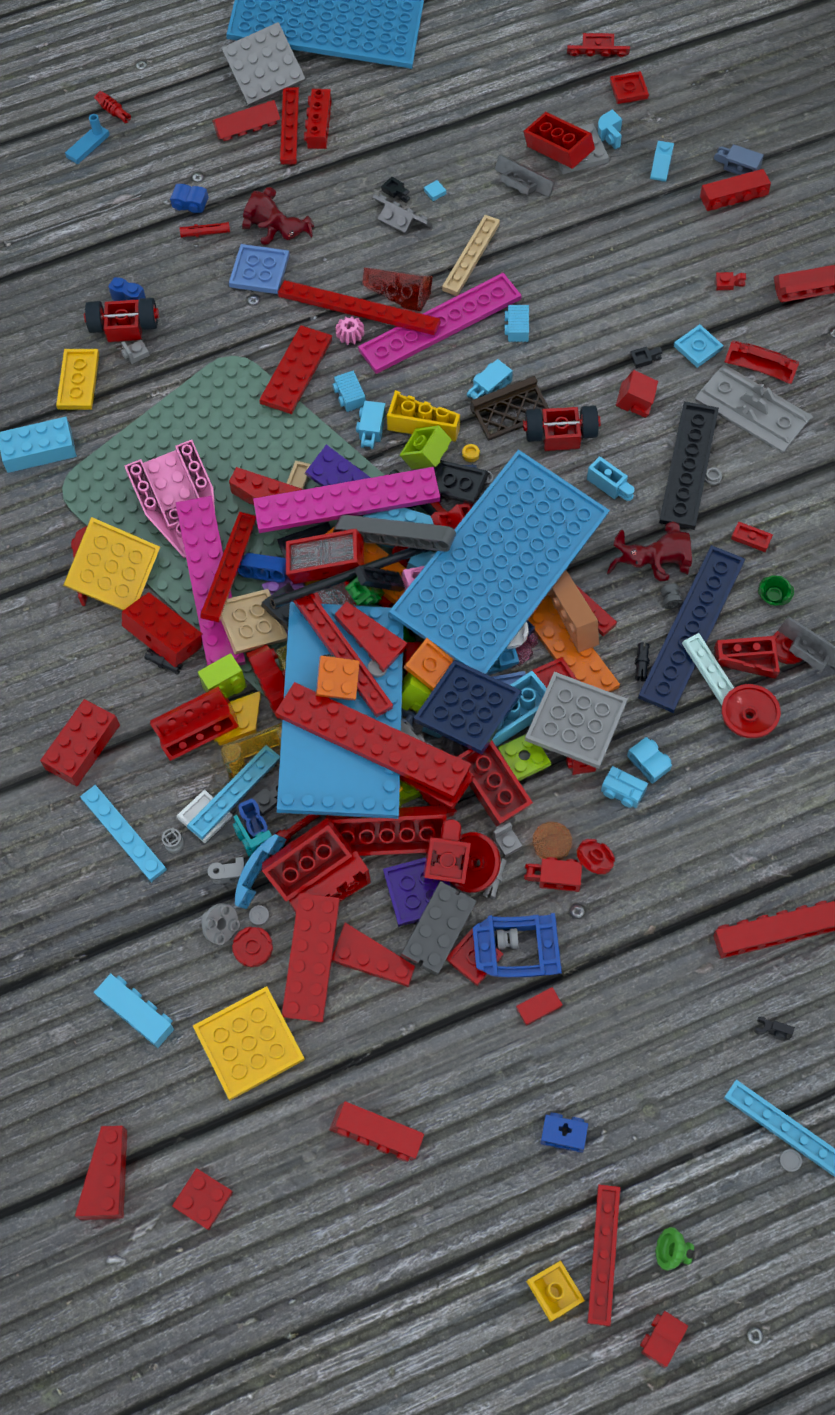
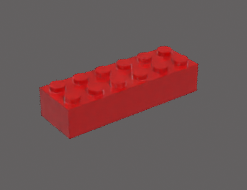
M445 805L399 808L398 819L326 815V818L330 819L350 845L352 853L356 850L359 856L427 853L429 836L440 837L442 824L447 820Z

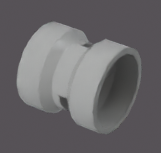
M174 828L163 832L161 840L165 849L172 854L179 853L184 847V841L180 832Z
M511 928L509 931H504L503 929L496 930L497 948L499 950H504L506 947L518 949L517 928Z

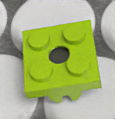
M526 734L498 747L499 752L518 781L551 766V761L542 747L525 741Z

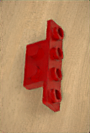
M583 33L582 45L567 46V54L571 56L586 54V56L601 55L608 57L610 55L624 57L630 53V46H614V33Z

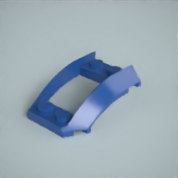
M555 913L543 916L493 917L490 915L483 922H479L473 927L477 969L494 977H535L562 974ZM511 928H517V931L536 930L540 965L498 966L494 931L498 929L509 931Z

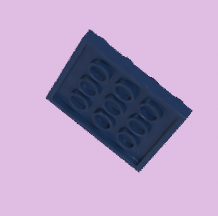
M454 660L414 717V722L479 754H483L521 697L522 691Z

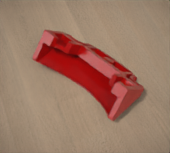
M732 340L724 361L728 364L762 372L789 384H792L799 365V361L788 358L786 355L736 340Z

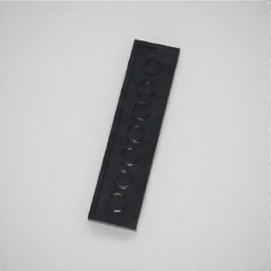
M684 401L659 523L668 524L673 521L677 522L682 528L695 530L719 407Z

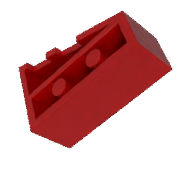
M775 636L717 640L714 646L715 659L721 667L774 679L780 673Z

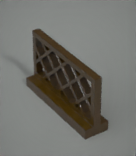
M535 376L471 400L470 410L472 414H475L488 441L523 427L524 420L518 419L520 412L525 413L527 410L522 408L525 401L534 404L533 410L536 406L549 409L537 385L538 381ZM535 391L538 396L537 400L527 398L528 393ZM517 398L523 401L519 407L511 404L512 400ZM500 404L506 406L505 413L496 411V406ZM509 408L518 411L516 417L507 415ZM487 411L491 415L489 419L481 417L480 412ZM493 414L503 417L500 424L491 421ZM504 419L514 421L513 426L507 427L502 425ZM489 424L498 427L497 432L490 434L487 429Z

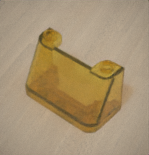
M282 722L222 745L220 754L230 780L240 772L241 768L246 766L243 758L258 753L265 745L269 748L279 745L281 749Z

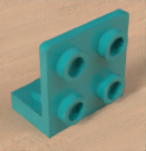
M234 815L235 823L232 825L250 858L254 851L270 838L272 834L269 830L259 832L253 839H250L238 816Z

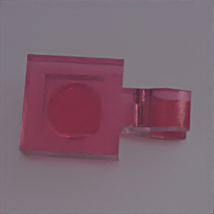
M534 633L521 646L516 648L519 664L517 665L519 667L533 655L531 649L539 643L537 641L539 638Z

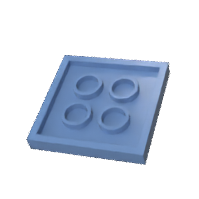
M241 244L229 280V287L278 294L290 256L289 250Z

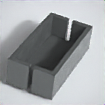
M441 881L434 890L400 955L415 965L420 960L424 961L420 967L435 976L439 974L476 903V900L461 892L458 895L455 894L456 889Z

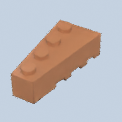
M565 570L547 596L551 597L553 606L557 609L579 653L599 645L598 620L569 573Z

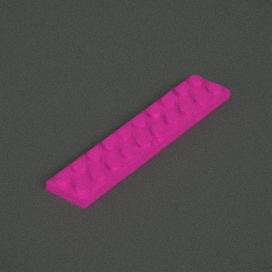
M501 273L423 313L424 315L440 318L441 324L435 335L397 326L358 346L359 352L373 371L378 374L508 307V305L514 304L521 300L522 295L507 276Z
M434 467L259 497L254 498L253 501L259 533L338 520L341 515L360 516L439 502L440 494Z
M212 496L175 502L200 631L203 633L202 641L207 666L230 653L239 666L245 665L244 652L234 654L221 619L218 623L200 618L202 608L223 556ZM230 591V594H229L228 599H229V598H232L231 591Z

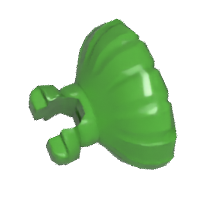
M669 1227L664 1229L657 1240L655 1251L658 1265L662 1269L669 1271L678 1267L681 1262L687 1265L691 1264L692 1259L687 1258L686 1254L688 1250L694 1251V1245L690 1242L685 1243L683 1235L676 1228Z

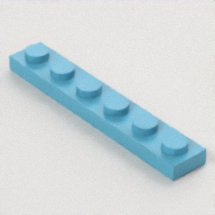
M265 745L189 822L187 828L203 840L280 761V756Z
M96 785L80 796L81 800L150 882L167 870Z
M738 1080L734 1082L724 1097L726 1101L835 1177V1148Z

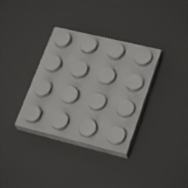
M279 22L222 47V52L248 107L283 92L284 88L294 87L306 81Z
M554 672L526 734L525 741L600 769L628 699Z

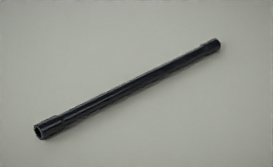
M407 548L361 566L381 569L432 550ZM356 568L291 592L270 598V603L276 609L294 600L357 577Z

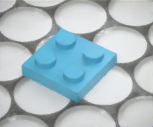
M700 324L674 342V347L697 368L722 351L724 346Z

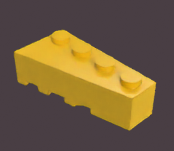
M395 390L387 414V430L413 434L416 428L439 425L452 441L456 442L460 430V414L442 407L435 408L429 402H419L415 400V397L410 395L408 397L403 396L401 392Z

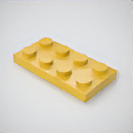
M64 349L56 403L58 410H92L99 361L98 349Z

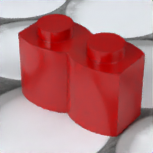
M664 1310L661 1315L659 1313L656 1314L651 1323L654 1329L651 1335L646 1333L640 1346L643 1347L641 1352L643 1355L666 1368L681 1342L688 1325Z

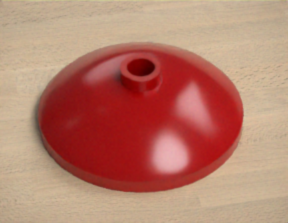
M744 684L733 688L725 696L721 708L722 717L727 727L735 734L745 738H761L768 735L776 728L781 715L780 705L776 697L768 689L754 684Z
M478 832L464 833L460 835V841L471 843L465 884L451 883L461 891L476 893L485 890L495 881L500 870V854L496 844L488 836ZM478 860H480V866H479V867L477 866V861H478Z

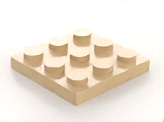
M269 589L227 599L220 619L234 654L254 650L266 644L269 646L287 641L288 636L285 628L261 606L262 601L271 596Z

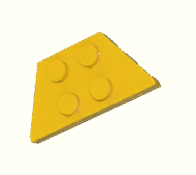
M260 691L230 702L236 714L239 727L214 739L215 742L221 746L256 733L261 700Z

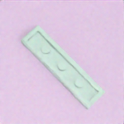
M698 633L684 640L682 645L722 706L725 696L734 686Z

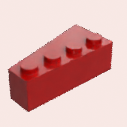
M346 1101L338 1106L329 1129L340 1136L354 1139L362 1145L376 1147V1150L388 1154L390 1152L395 1154L397 1159L404 1162L416 1159L424 1137L422 1132Z

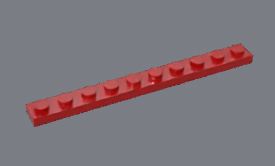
M284 280L278 291V296L430 335H435L441 324L440 318L286 280Z

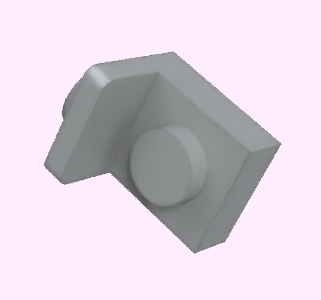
M142 340L129 346L124 341L121 342L123 348L121 353L125 359L128 358L131 364L150 356Z
M504 823L500 824L494 829L493 839L505 858L522 849V844L513 832L511 823L506 825Z

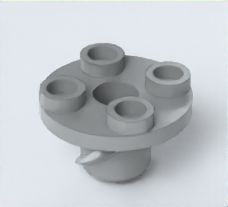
M225 903L212 906L201 918L205 938L218 945H223L231 939L240 927L235 909Z

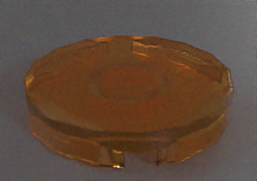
M558 822L544 823L533 834V848L539 857L543 859L547 857H555L558 860L563 859L568 855L572 847L570 831Z

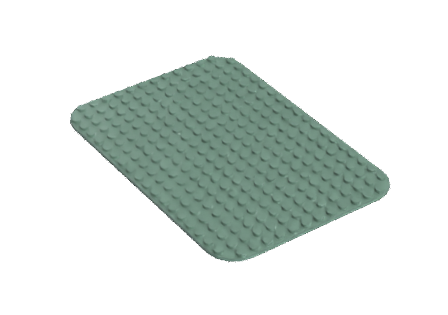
M239 356L217 358L77 464L66 476L62 487L63 499L66 505L86 526L90 518L93 517L160 546L146 584L179 616L199 631L200 625L187 559L180 555L145 516L125 471V465L140 459L143 463L175 451L176 445L192 439L213 486L215 516L223 553L238 513L243 512L256 515L253 504L245 502L231 492L229 480L236 467L287 483L295 460L312 464L327 444L369 477L384 476L380 470L300 401L292 414L260 404L259 399L272 377L258 364L248 358ZM309 478L305 489L321 487ZM419 505L416 508L413 507L415 511L427 514ZM256 519L244 555L246 553L284 558L277 539L325 522L259 533ZM338 520L326 522H329L331 528H333L336 526ZM376 544L389 555L392 554V548ZM237 572L231 588L232 598L263 590L262 584L269 581L246 578ZM376 604V605H368V606H371V607H381V606H379V605H377V604ZM287 641L269 645L268 647L270 649L273 648L278 659L275 660L277 666L281 671H286ZM244 652L246 664L240 665L244 679L265 697L258 678L251 668L246 655L247 652Z

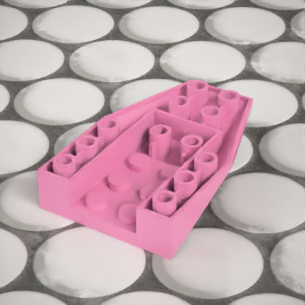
M192 439L176 445L175 451L144 463L140 459L124 466L145 516L183 558H186L175 502L212 496L215 511L213 486Z

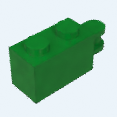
M358 577L345 587L357 606L376 605L385 594L380 588L362 586L358 581Z

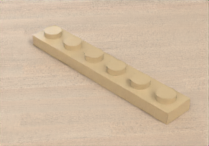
M484 215L443 284L442 291L455 296L459 295L499 227V219Z

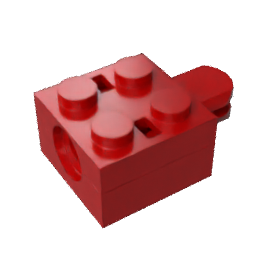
M453 819L444 821L440 837L429 836L423 873L424 878L465 884L471 843L460 841L461 825L458 821Z

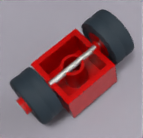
M154 298L105 302L104 308L101 301L86 302L84 321L89 333H102L105 331L108 342L142 340V329H157L159 310L156 308Z
M595 405L582 406L580 419L578 407L542 409V412L541 409H528L525 412V421H523V431H526L527 441L537 442L543 439L545 451L580 449L581 435L584 439L597 438L599 427L601 426V419L598 416Z

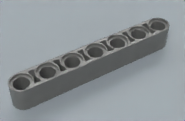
M341 515L333 530L334 533L357 529L364 538V542L443 552L450 550L456 536L455 530L448 526Z

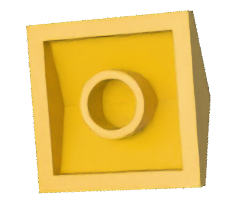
M561 1260L526 1281L550 1322L585 1301Z

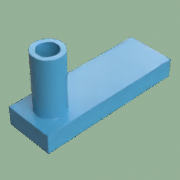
M96 114L89 116L92 129L65 152L66 158L76 164H79L110 136L109 130L100 125L99 117Z

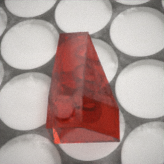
M364 267L362 285L387 297L388 300L401 305L404 309L422 311L431 294L433 276Z

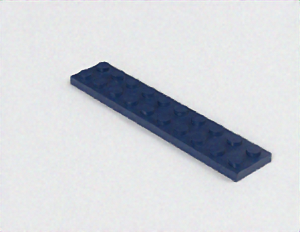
M710 546L639 693L638 699L674 713L696 667L682 642L699 633L705 643H707L745 563V558L715 546Z

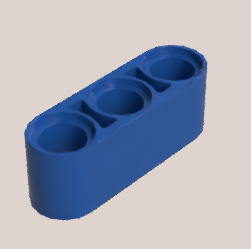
M246 553L241 561L238 573L246 578L284 582L287 577L286 558Z

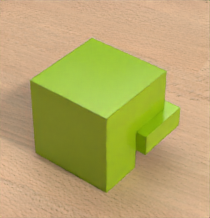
M409 672L402 680L401 708L408 711L411 707L412 710L418 712L432 690Z

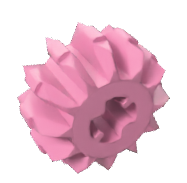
M345 316L344 320L339 319V324H336V336L340 339L341 343L346 342L347 345L349 343L355 345L356 341L361 342L365 334L363 322H360L359 318L354 319L353 316L351 318Z

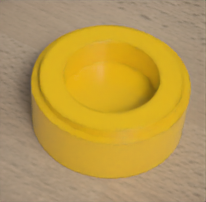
M468 444L462 449V457L467 462H475L480 457V450L476 445Z

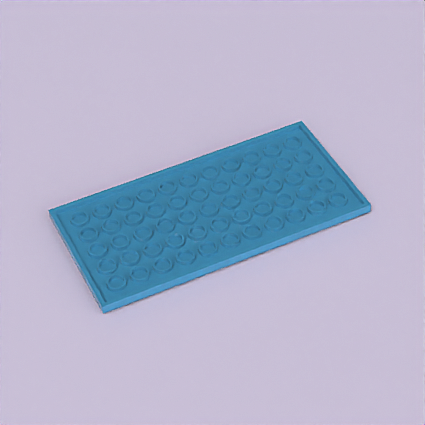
M235 0L226 37L227 39L237 41L279 22L292 50L412 69L424 0Z
M518 449L454 529L456 536L450 550L447 552L437 551L391 608L389 615L423 639L428 638L454 660L487 674L591 538L610 510Z
M294 602L290 603L284 697L294 682L316 692L319 657H333ZM321 604L368 669V664L372 659L368 656L366 650L356 643V639L349 635L334 618L335 613L342 605ZM354 606L403 640V624L389 615L391 608ZM403 652L388 667L384 676L374 677L392 702L393 709L376 718L358 691L355 701L338 698L330 699L401 731ZM282 720L277 813L399 818L400 774Z

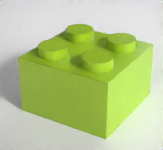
M439 425L416 428L399 456L412 470L436 467L440 463L443 454L448 450L452 439Z
M231 653L198 671L205 692L219 686L224 696L228 698L234 694L241 693L247 687L242 669Z

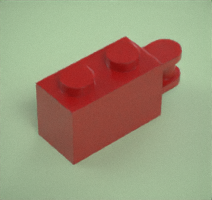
M547 857L542 859L541 865L525 864L527 872L524 875V879L540 882L539 888L580 891L582 864L575 859L563 861L555 857ZM535 871H541L540 875H535Z

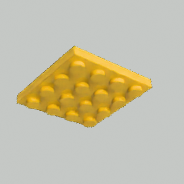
M91 517L63 586L123 611L140 599L160 546Z
M267 986L193 1025L229 1100L242 1095L305 1060Z

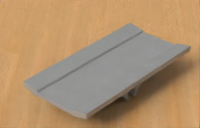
M724 364L695 397V401L702 405L719 407L718 415L784 453L813 416L774 394L769 387L767 389L764 388V384H757Z

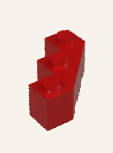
M266 644L247 652L246 655L275 715L276 710L284 699L285 671L279 669L275 662L278 658L274 649H270Z

